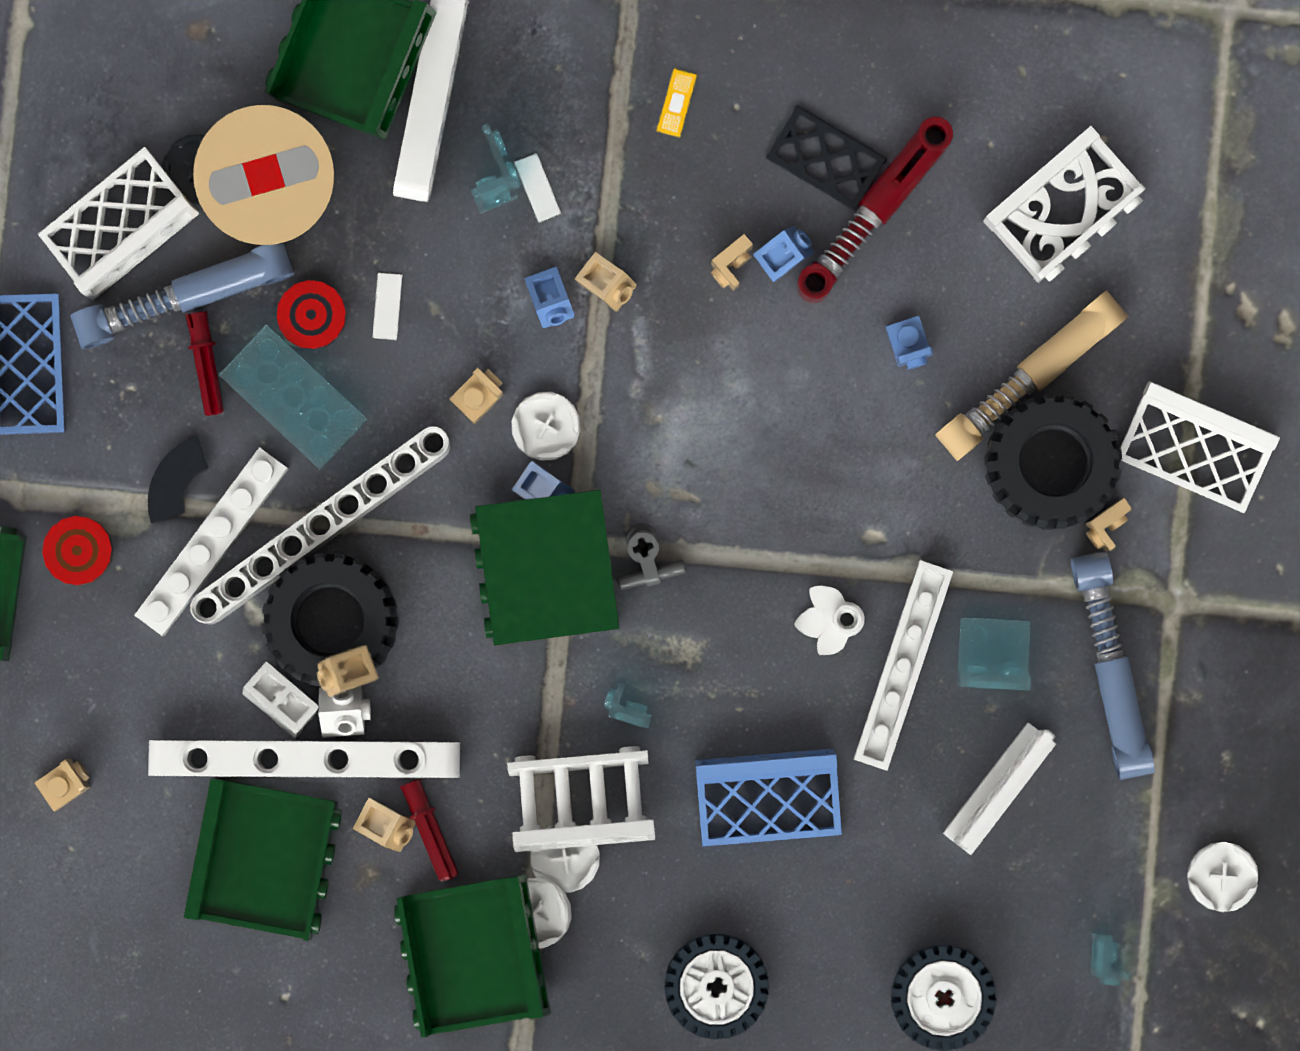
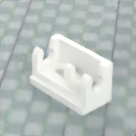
M267 661L243 687L242 694L294 739L302 732L304 726L315 717L319 708L314 701Z

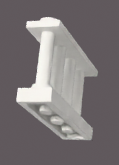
M629 746L620 748L619 753L544 760H536L535 756L528 755L516 757L515 762L507 763L509 776L520 777L523 826L520 827L519 832H512L515 852L655 840L654 821L646 820V816L642 815L638 765L649 764L648 752L640 751V747ZM624 766L628 817L625 818V822L611 823V819H607L603 768ZM589 769L593 820L590 821V825L576 826V822H572L568 771ZM554 773L558 823L555 824L553 829L541 830V825H537L533 774Z

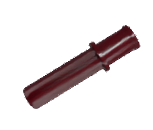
M208 312L187 314L185 318L191 343L188 349L193 350L204 414L206 416L219 415L223 413L224 409L212 348L216 346V342H212Z
M421 778L400 786L412 814L409 818L410 820L414 819L438 879L446 881L458 875V870L433 811L436 808L435 806L431 807L422 786Z

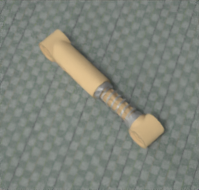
M1106 290L1047 342L1043 343L1017 365L1018 371L1014 372V378L1009 377V382L1002 383L1001 389H994V394L992 396L987 395L985 402L980 401L978 408L973 407L969 413L957 415L938 431L935 436L956 461L960 460L983 440L982 436L989 430L990 424L994 426V421L997 418L1002 420L1001 415L1004 412L1009 413L1008 409L1012 406L1016 407L1015 403L1019 400L1023 401L1022 397L1026 394L1031 395L1035 390L1037 392L1043 390L1085 352L1129 317L1128 314Z

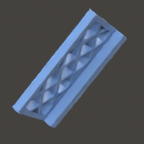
M58 294L0 295V304L11 303L20 312L7 327L0 321V327L4 330L0 334V341L8 334L22 347L9 361L0 355V361L5 364L0 370V377L9 368L24 381L10 396L0 388V394L7 399L0 406V413L11 403L25 416L16 426L1 427L0 425V435L64 433ZM52 302V316L43 326L27 313L36 303ZM17 303H29V304L26 306L25 309H23V308H22L19 304H17ZM24 316L39 329L26 344L11 331ZM52 322H53V335L50 334V333L46 330V328H47ZM42 333L54 345V350L45 360L41 359L29 348ZM25 350L40 363L27 378L12 365ZM53 357L55 370L47 364ZM43 367L55 377V385L46 395L30 382ZM26 385L42 398L29 413L13 400ZM55 391H56V404H54V403L49 399V397H50ZM46 401L56 411L57 425H41L32 415ZM29 419L35 426H23V424Z
M834 748L695 760L702 847L842 835L837 757ZM830 774V787L822 797L807 786L815 775ZM796 776H807V777H806L803 781H801V780L798 779ZM783 777H790L799 785L787 800L772 789L774 784ZM773 778L768 784L761 780ZM747 780H755L764 788L752 803L737 792L739 787ZM738 781L733 787L726 783ZM720 783L729 792L716 806L705 797L704 784ZM803 789L817 800V803L805 816L791 805V802ZM768 792L782 803V806L771 818H768L756 808V805ZM733 795L748 807L736 822L721 810ZM830 795L832 798V806L826 802V799ZM706 804L711 809H713V811L708 815V817L706 812ZM823 805L833 813L834 827L819 828L809 819ZM786 808L801 819L793 830L784 831L774 823ZM751 811L767 822L758 833L749 834L740 826ZM716 814H719L732 825L723 836H708V823ZM805 824L811 827L810 829H801ZM770 827L776 830L775 832H766ZM736 829L741 833L739 835H731Z

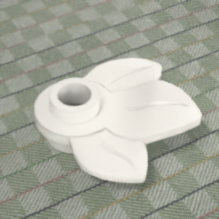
M815 586L809 589L814 607L803 612L794 625L804 635L818 638L817 651L819 655L835 654L844 648L848 637L856 635L862 629L864 614L858 605L852 602H845L842 594L837 589L828 586ZM843 613H850L853 616L852 625L844 626L841 624L840 617Z

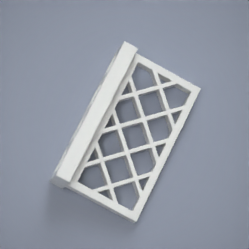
M144 147L38 235L73 279L79 291L94 301L199 215V212L186 199L150 151ZM144 160H147L152 166L150 181L134 180L135 168ZM158 175L163 182H157ZM114 185H126L123 203L107 202L108 190ZM133 186L149 187L147 205L130 204ZM156 188L170 189L175 198L165 206H154ZM88 206L99 207L96 225L80 224L82 211ZM106 208L122 209L120 227L103 226ZM129 210L146 211L144 223L140 227L127 228ZM62 228L72 229L70 247L57 246L51 237ZM79 230L95 231L93 249L77 248ZM102 232L119 233L117 245L112 250H100ZM62 252L69 253L68 259L64 256ZM76 253L92 255L90 268L79 275L74 269Z
M1148 381L1142 399L1119 449L1122 450L1121 461L1245 513L1270 455L1275 450L1280 437ZM1150 404L1161 409L1166 423L1147 430L1142 419L1147 405ZM1167 412L1179 418L1170 421ZM1184 420L1192 422L1198 437L1179 444L1172 425ZM1140 423L1143 432L1134 435ZM1199 426L1210 430V432L1202 435ZM1168 427L1175 446L1156 453L1149 434ZM1216 434L1225 436L1230 450L1211 457L1204 439ZM1145 436L1152 455L1139 460L1126 455L1131 441ZM1231 439L1243 445L1234 448ZM1200 441L1207 459L1188 466L1181 448ZM1247 448H1253L1262 452L1257 466L1243 471L1236 453ZM1177 450L1184 468L1173 473L1163 471L1158 457ZM1232 455L1239 473L1220 480L1213 462ZM1154 459L1157 468L1144 462ZM1209 464L1216 482L1200 487L1194 483L1190 471ZM1186 473L1189 481L1177 476ZM1253 473L1251 480L1248 484L1245 476ZM1238 478L1242 479L1246 491L1240 503L1226 497L1223 484ZM1218 487L1221 495L1210 491V489Z
M1026 723L943 831V834L968 854L972 855L1054 748L1056 743L1052 739L1055 736L1047 730H1037L1030 723Z

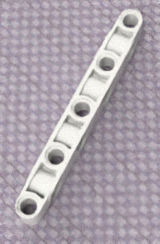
M149 740L148 776L460 778V743ZM198 748L203 749L208 756L207 763L202 768H196L191 762V754ZM266 749H272L278 755V762L272 769L265 768L261 763V754ZM337 749H342L348 755V764L343 769L334 768L330 761L331 754ZM409 749L415 751L419 758L418 765L412 770L405 769L400 763L401 754Z

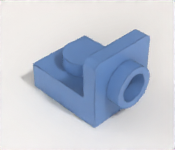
M792 226L783 230L753 255L771 280L775 282L800 262L812 256L814 251L810 247L812 243L807 234L801 229Z
M557 266L524 278L542 328L561 325L566 320L575 316Z
M919 316L885 327L898 367L907 365L908 370L928 364L926 358L932 356L933 350L931 346L929 347Z
M532 461L512 489L524 499L575 493L573 488Z

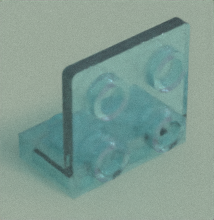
M488 123L481 127L501 177L496 179L495 175L483 178L475 183L477 188L471 190L480 214L517 199L516 188L521 186L512 161L505 163L503 160V156H506L507 152L498 129L491 132Z
M961 618L957 687L1031 691L1032 676H1028L1030 622Z

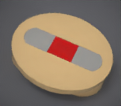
M255 105L233 111L212 126L198 148L193 177L196 195L202 209L220 230L246 243L273 245L302 235L322 216L332 194L334 168L330 151L323 137L305 118L285 108L272 105Z

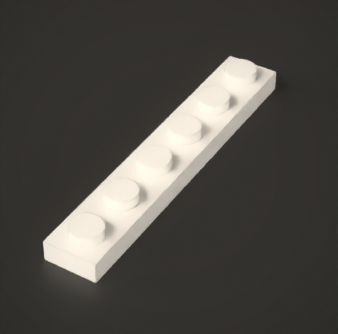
M259 447L134 616L161 636H165L288 471V468Z
M921 560L919 561L854 760L886 771L888 770L953 571Z

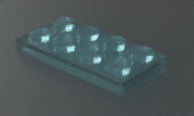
M265 325L219 373V376L319 470H322L368 421L359 410L268 325Z

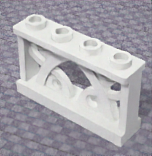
M1090 126L990 212L983 222L1001 239L1030 272L1037 283L1044 278L1050 282L1065 269L1061 264L1070 255L1077 259L1091 246L1087 240L1097 232L1102 237L1117 224L1113 219L1122 210L1127 214L1134 210L1143 201L1139 195L1146 188L1138 182L1101 140L1100 135L1095 129ZM1091 147L1110 169L1102 170L1095 174L1093 164L1086 150ZM1067 170H1072L1075 173V179L1082 175L1083 180L1078 183L1069 184L1064 180V173ZM1106 177L1118 179L1123 186L1121 198L1116 201L1107 200L1106 192L1115 188L1109 185H1103L1098 188V180ZM1050 183L1055 188L1068 192L1078 191L1085 187V206L1081 223L1068 225L1045 223L1044 221L1047 219L1050 211V198L1044 186ZM1034 200L1039 201L1043 206L1038 220L1032 218L1037 211L1033 212L1028 207L1029 203ZM1097 206L1109 211L1093 225ZM1006 219L1020 228L1029 231L1022 245L1003 224ZM1035 234L1042 235L1039 241L1041 252L1046 244H1051L1054 247L1055 251L1050 259L1041 261L1032 256L1030 244ZM1080 236L1064 250V243L1061 238Z

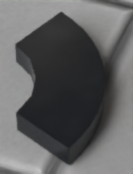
M198 436L187 439L173 448L155 470L148 493V513L152 524L186 513L184 499L188 486L196 476L208 470Z

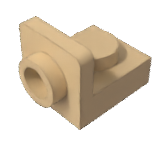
M745 234L712 260L711 265L714 267V270L711 274L723 288L728 285L734 291L739 287V281L730 272L729 268L733 266L737 270L752 257L748 252L752 250L753 244Z
M596 252L575 278L581 286L603 300L614 311H618L631 298L636 287V283L623 270Z
M477 367L473 371V375L449 400L476 424L504 395L499 389L503 383L489 369L483 373Z
M1125 498L1118 500L1086 523L1090 529L1086 534L1097 549L1102 547L1107 552L1116 547L1104 529L1108 527L1112 532L1128 521L1125 514L1131 511L1132 508Z
M366 645L327 658L317 665L319 669L317 672L319 684L323 690L327 691L329 697L378 679Z
M72 759L63 760L58 767L35 782V785L54 812L91 788L86 781L90 778L87 770L79 761L74 763Z
M368 798L353 829L386 848L401 852L403 847L411 840L416 823L414 820H410L409 817L403 816L380 802Z

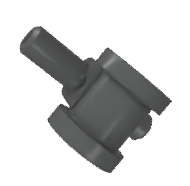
M645 523L633 525L628 530L626 535L628 554L634 561L641 563L642 571L618 577L619 590L622 591L647 584V587L661 584L660 580L686 573L683 560L656 566L654 558L658 554L659 544L653 527ZM644 538L647 547L641 548L637 539Z

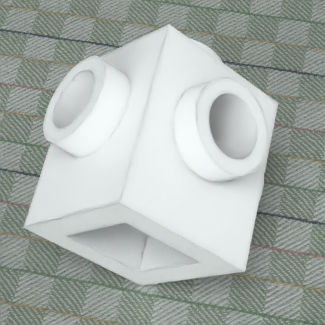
M361 686L346 690L333 697H329L326 690L319 688L318 714L322 737L365 734V720H371L370 700L363 699Z

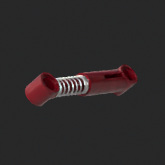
M931 117L921 124L912 138L859 201L858 205L860 208L854 214V220L848 221V227L842 228V235L836 236L837 241L830 243L831 248L824 250V254L819 256L818 261H813L810 266L802 270L798 278L797 290L803 300L809 303H818L828 297L832 287L838 281L837 276L843 272L842 266L849 264L847 260L851 256L855 257L853 253L856 249L861 250L859 245L862 242H866L865 238L868 234L872 235L871 231L873 228H878L880 224L885 225L941 155L948 149L953 139V130L947 120L941 117ZM930 129H937L943 135V142L937 145L929 143L925 132ZM921 151L923 156L906 177H903L901 173L917 153ZM813 275L820 277L824 281V289L819 292L808 290L805 284L806 279Z

